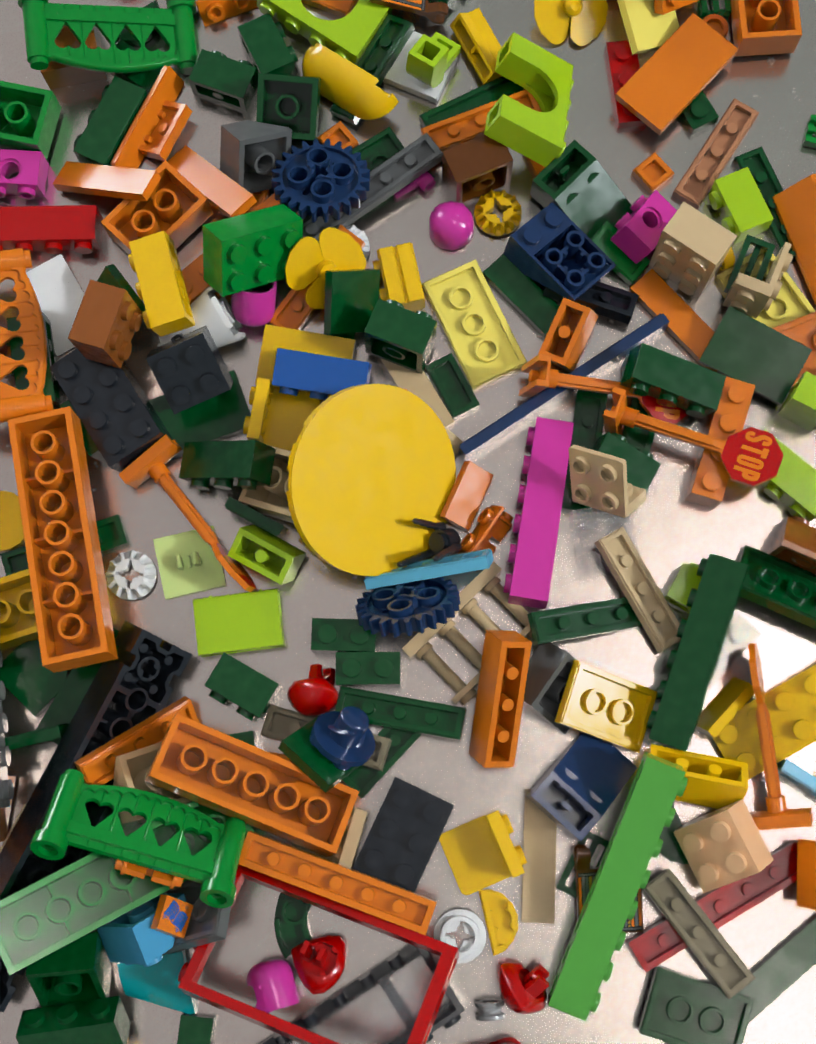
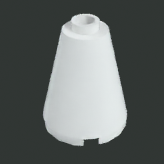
M210 286L190 305L195 326L162 337L159 336L160 343L157 346L159 347L170 342L171 338L177 334L182 333L184 336L204 326H207L217 348L240 341L246 335L245 332H238L237 329L242 325L234 318L228 301L225 297L218 299L214 294L216 291Z

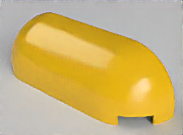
M316 43L315 46L311 45L305 52L302 60L303 76L321 78L320 95L352 115L364 120L377 119L388 114L399 103L393 93L388 94L376 86L379 80L375 76L322 44Z

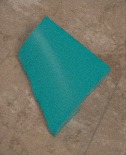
M185 950L162 955L161 961L149 967L139 964H117L120 981L126 996L189 1015L197 1012L195 998L184 994L178 988L180 984L178 976L182 966L186 963Z

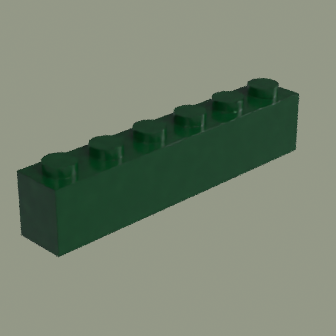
M709 553L708 558L702 557L696 574L701 577L698 589H691L686 606L691 607L688 620L682 618L676 637L681 638L678 650L672 649L666 667L671 669L668 681L662 679L656 698L661 699L658 711H651L646 728L651 730L649 739L685 752L689 749L739 600L749 564L715 553Z

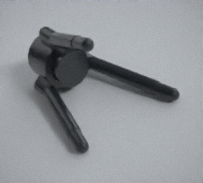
M414 518L412 520L413 524L434 529L429 538L430 548L399 561L397 567L401 568L433 556V561L437 562L450 553L461 550L460 535L455 529L446 528L444 522L435 523Z

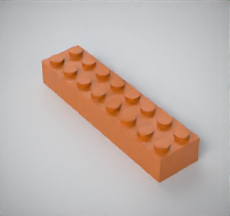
M70 406L9 419L8 427L42 666L56 673L118 659L81 420Z

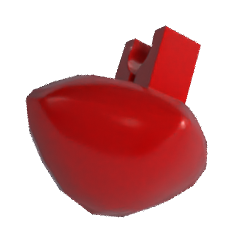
M321 664L310 665L309 678L296 680L291 684L287 691V696L291 706L298 713L316 717L336 707L339 694L333 686L334 668L323 669L322 676Z
M325 935L308 941L305 940L291 950L298 976L303 985L313 995L325 993L341 978L346 965L347 953L346 943L340 936Z
M506 962L500 965L498 983L501 998L510 1010L521 1014H532L542 1011L547 1004L546 989L549 987V982L545 979L549 977V972L540 964L531 972L518 962Z

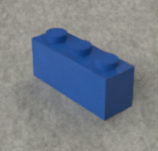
M277 348L272 385L280 387L279 393L297 396L298 390L310 392L309 398L326 400L328 395H333L348 387L369 384L372 364Z

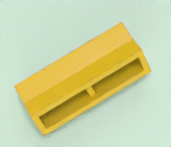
M477 8L468 13H459L450 24V27L483 85L501 77L500 74L495 72L497 55L501 45L481 10Z

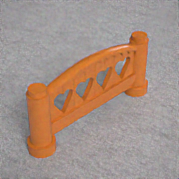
M23 248L0 251V283L7 279L14 281L15 285L12 291L17 295L16 299L12 302L0 299V315L10 308H15L19 311L16 320L21 324L17 331H10L0 326V348L12 338L19 337L23 340V345L20 348L25 352L22 360H14L0 354V423L8 422L9 419L54 410L52 396H45L43 391L47 371L45 323L36 293L26 275L27 269L33 268L30 250H23ZM19 366H23L28 370L25 379L29 381V386L25 390H19L1 382V380Z

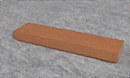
M734 98L678 183L672 196L698 210L710 192L714 181L719 178L760 112Z

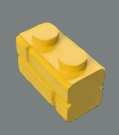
M409 242L396 245L395 247L390 246L378 249V260L372 262L373 268L380 270V278H382L384 288L379 289L380 299L384 301L388 299L395 300L410 311L425 308V297L413 244Z

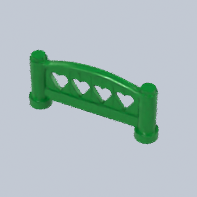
M18 0V6L22 8L27 61L34 70L47 69L49 67L48 63L54 61L79 69L105 73L145 72L161 69L164 65H173L180 69L181 74L190 75L198 58L193 17L196 13L195 0H166L167 9L60 4L49 3L48 0ZM64 26H67L80 42L79 48H72L69 45L65 48H60L55 44V40ZM94 27H97L109 42V49H102L99 46L96 49H90L86 46L85 42ZM124 28L137 41L140 46L139 50L134 51L130 48L120 50L116 47L115 43ZM153 29H156L169 47L168 51L163 52L159 49L149 51L146 49L145 43Z
M67 769L59 778L41 829L35 832L30 849L41 858L59 860L64 857L67 847L70 845L202 884L199 897L203 903L215 908H228L233 905L237 891L234 881L247 829L245 827L246 823L237 817L228 818L224 824L218 823L206 814L174 799L129 787L89 785L85 783L83 773L75 769ZM87 802H95L99 807L109 806L113 813L94 827L91 825L85 804ZM122 811H127L132 816L140 815L145 818L146 823L129 836H125L118 814ZM160 821L165 826L174 825L177 827L178 833L162 846H159L151 823ZM188 830L194 831L197 835L205 834L211 839V843L194 856L191 855L184 836V832Z

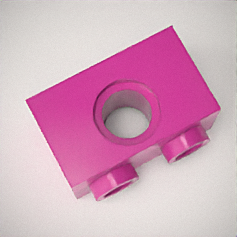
M0 149V198H4L6 195H15L29 200L35 197H45L49 163L41 151ZM19 172L15 178L9 179L13 173Z
M657 190L652 192L647 198L641 195L630 206V209L633 211L630 215L627 212L615 224L618 230L610 239L635 264L654 250L663 229L677 211Z

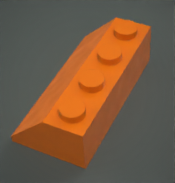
M815 173L772 198L776 205V213L781 225L784 224L787 231V239L792 244V251L796 253L795 258L816 305Z

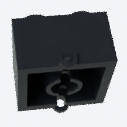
M207 326L184 336L182 333L173 336L170 342L151 350L145 358L174 414L231 390L233 379Z

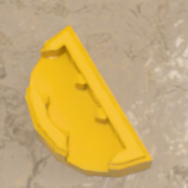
M481 889L478 892L493 956L506 951L508 946L514 941L518 931V915L512 902L502 893L492 889Z

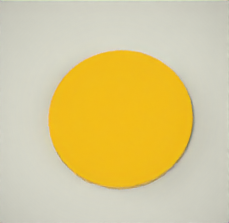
M360 384L331 395L308 416L303 423L304 427L296 443L292 445L287 470H289V490L286 491L289 511L303 542L319 559L338 570L350 574L379 576L398 568L397 563L430 548L429 538L434 529L413 524L412 520L414 518L435 523H446V520L439 516L456 481L454 452L447 431L436 413L422 399L405 389L386 384Z

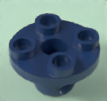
M354 706L345 707L341 712L330 711L320 715L312 727L309 738L310 743L324 757L332 761L336 768L343 771L365 764L375 750V739L368 728L369 718L363 710Z

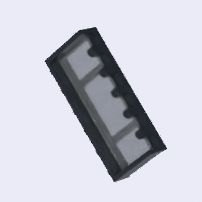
M407 944L291 1023L340 1044H407L437 964L428 951ZM450 985L447 987L427 1043L433 1039L432 1033L441 1026H444L445 1029L453 1026L462 1018L460 1013L465 1011ZM275 1033L260 1044L301 1043Z

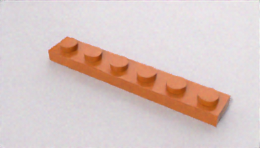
M248 831L244 840L239 865L426 935L437 904L436 900L253 831Z

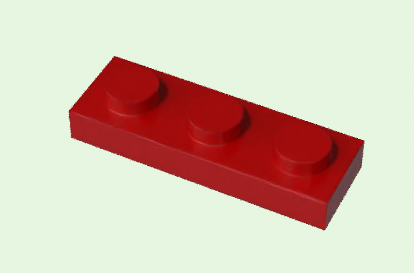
M628 40L606 42L605 52L617 128L646 125L615 100L616 93L640 69L638 54L632 55Z

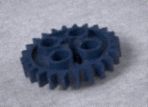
M314 139L311 146L302 141L301 149L291 146L292 154L283 152V161L276 160V169H272L273 179H271L275 200H280V204H285L293 212H299V216L302 219L307 215L311 216L312 223H315L318 217H322L324 222L328 223L329 216L331 215L335 219L340 220L341 212L350 216L351 206L359 209L360 200H366V192L370 191V170L367 169V161L361 160L360 152L353 154L352 146L342 149L341 141L337 142L334 146L330 145V139H326L324 145H320L319 141Z
M437 577L435 579L371 589V592H363V598L357 599L358 604L355 605L359 625H363L364 631L371 630L372 635L381 632L382 637L394 633V638H397L401 633H406L409 637L413 631L423 634L425 632L424 629L427 627L437 629L436 623L446 624L447 618H454L455 611L460 610L459 605L461 602L457 585L452 584L451 579L444 580L443 577Z

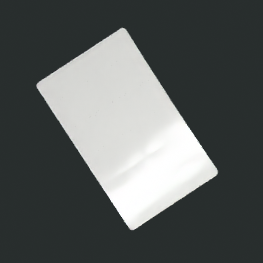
M61 254L26 272L36 293L41 311L51 322L54 351L57 356L75 347L68 339V336L84 297V292Z

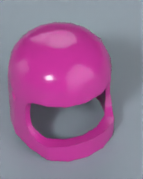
M277 281L269 283L273 288L266 292L252 293L241 291L231 294V310L234 318L240 324L249 327H259L270 322L275 313Z
M269 959L257 963L249 970L246 982L247 986H252L255 991L257 1000L255 1008L270 1013L277 1009L300 1003L294 972L287 961Z

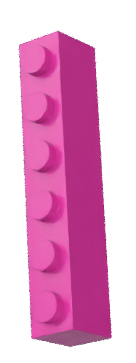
M537 417L535 427L528 428L526 445L531 446L530 456L524 455L521 474H527L526 485L520 484L517 503L523 504L521 514H515L512 531L518 533L517 544H510L508 562L514 563L512 574H506L503 593H509V604L546 609L548 604L569 461L568 449L571 447L574 426L573 422Z

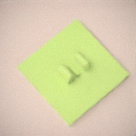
M196 530L153 539L166 600L227 586L223 566L217 560L211 545L205 542Z

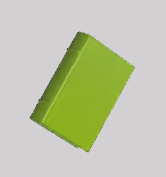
M278 588L219 596L210 595L209 597L193 599L198 656H201V658L223 655L224 652L226 654L286 647Z

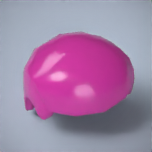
M454 201L440 203L431 212L429 217L430 238L441 249L453 251L463 248L473 237V216L463 203Z

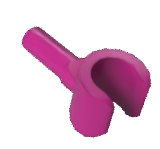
M427 171L394 195L398 199L417 187H420L426 193L435 186L436 182L434 177Z

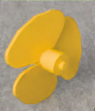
M534 0V19L539 32L554 45L563 43L567 38L569 22L570 38L578 46L587 45L595 39L606 23L608 12L606 0Z
M327 227L320 232L319 243L313 237H303L299 239L288 254L285 264L286 283L293 290H302L314 281L305 293L306 303L313 309H324L325 272L329 270L365 269L366 259L361 246L348 233L334 227Z

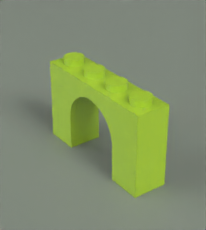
M257 0V7L263 14L269 13L272 18L274 17L282 22L290 32L301 34L313 46L316 43L322 44L355 65L360 61L388 13L392 14L393 9L371 3L369 0H359L352 11L346 16L336 20H324L309 13L301 0Z
M513 32L498 51L495 72L520 85L532 94L538 102L541 112L533 110L503 94L487 113L484 135L544 167H547L554 158L558 159L566 147L564 136L569 125L567 113L571 106L569 98L574 84L572 79L574 66Z

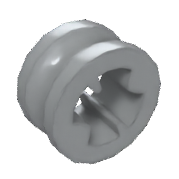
M486 999L474 1002L475 1007L479 1010V1013L475 1015L477 1021L505 1019V1013L501 1011V1007L504 1006L503 1000Z

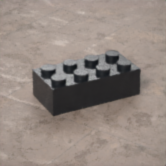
M76 348L49 367L110 468L122 472L165 434L173 440L125 361L121 369L86 359Z
M395 777L352 869L415 892L454 805Z

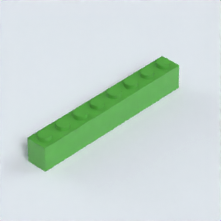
M644 752L548 993V1006L583 1021L587 1020L590 1011L596 1012L601 999V993L598 992L602 980L608 982L614 963L610 962L614 950H621L626 937V932L622 931L626 920L632 921L638 907V901L635 898L639 888L644 890L649 881L651 871L647 868L652 857L657 859L661 851L663 840L660 839L662 830L664 826L669 828L673 821L676 809L672 808L676 795L681 797L687 786L688 778L684 777L686 772L682 766Z

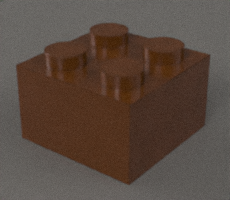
M484 131L477 134L472 140L464 143H453L445 151H442V179L454 202L465 205L479 199L481 195L484 196L489 193L491 189L499 191L510 186L513 158L505 145L484 135Z

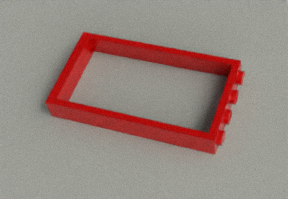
M238 864L235 880L237 889L235 899L244 880L248 879L440 956L407 1044L427 1043L459 958L457 947ZM216 942L193 947L195 951L190 962H186L180 970L178 976L180 984L178 988L190 997L301 1044H340L198 984L197 982Z

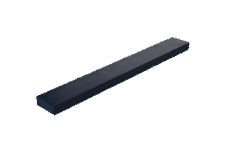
M660 313L569 374L590 378L596 377L625 358L639 344H646L665 332L669 320L664 313ZM558 386L555 389H544L459 445V455L463 461H468L576 389Z

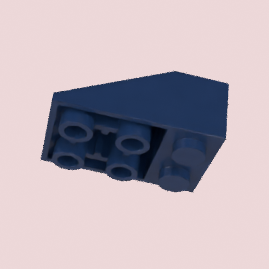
M554 202L550 203L511 234L503 252L524 275L571 301L578 299L616 267V264Z
M581 732L528 792L526 797L570 838L581 842L605 814L637 767L611 743Z

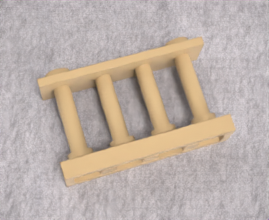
M494 561L489 569H484L459 593L460 610L455 611L454 618H447L446 624L436 623L437 629L427 627L424 629L425 632L423 634L418 632L402 648V652L411 661L416 656L419 659L423 658L457 693L451 699V703L454 706L460 701L463 705H466L477 694V690L474 687L479 683L480 672L466 685L432 650L434 646L430 642L438 634L442 637L446 636L480 671L482 655L455 628L456 623L453 620L462 612L465 616L469 614L485 632L486 630H501L477 605L479 602L476 598L484 590L488 594L491 592L525 626L519 634L524 637L529 635L532 638L527 615L529 612L521 605L508 603L509 593H503L504 587L500 584L501 580L498 578L502 569Z

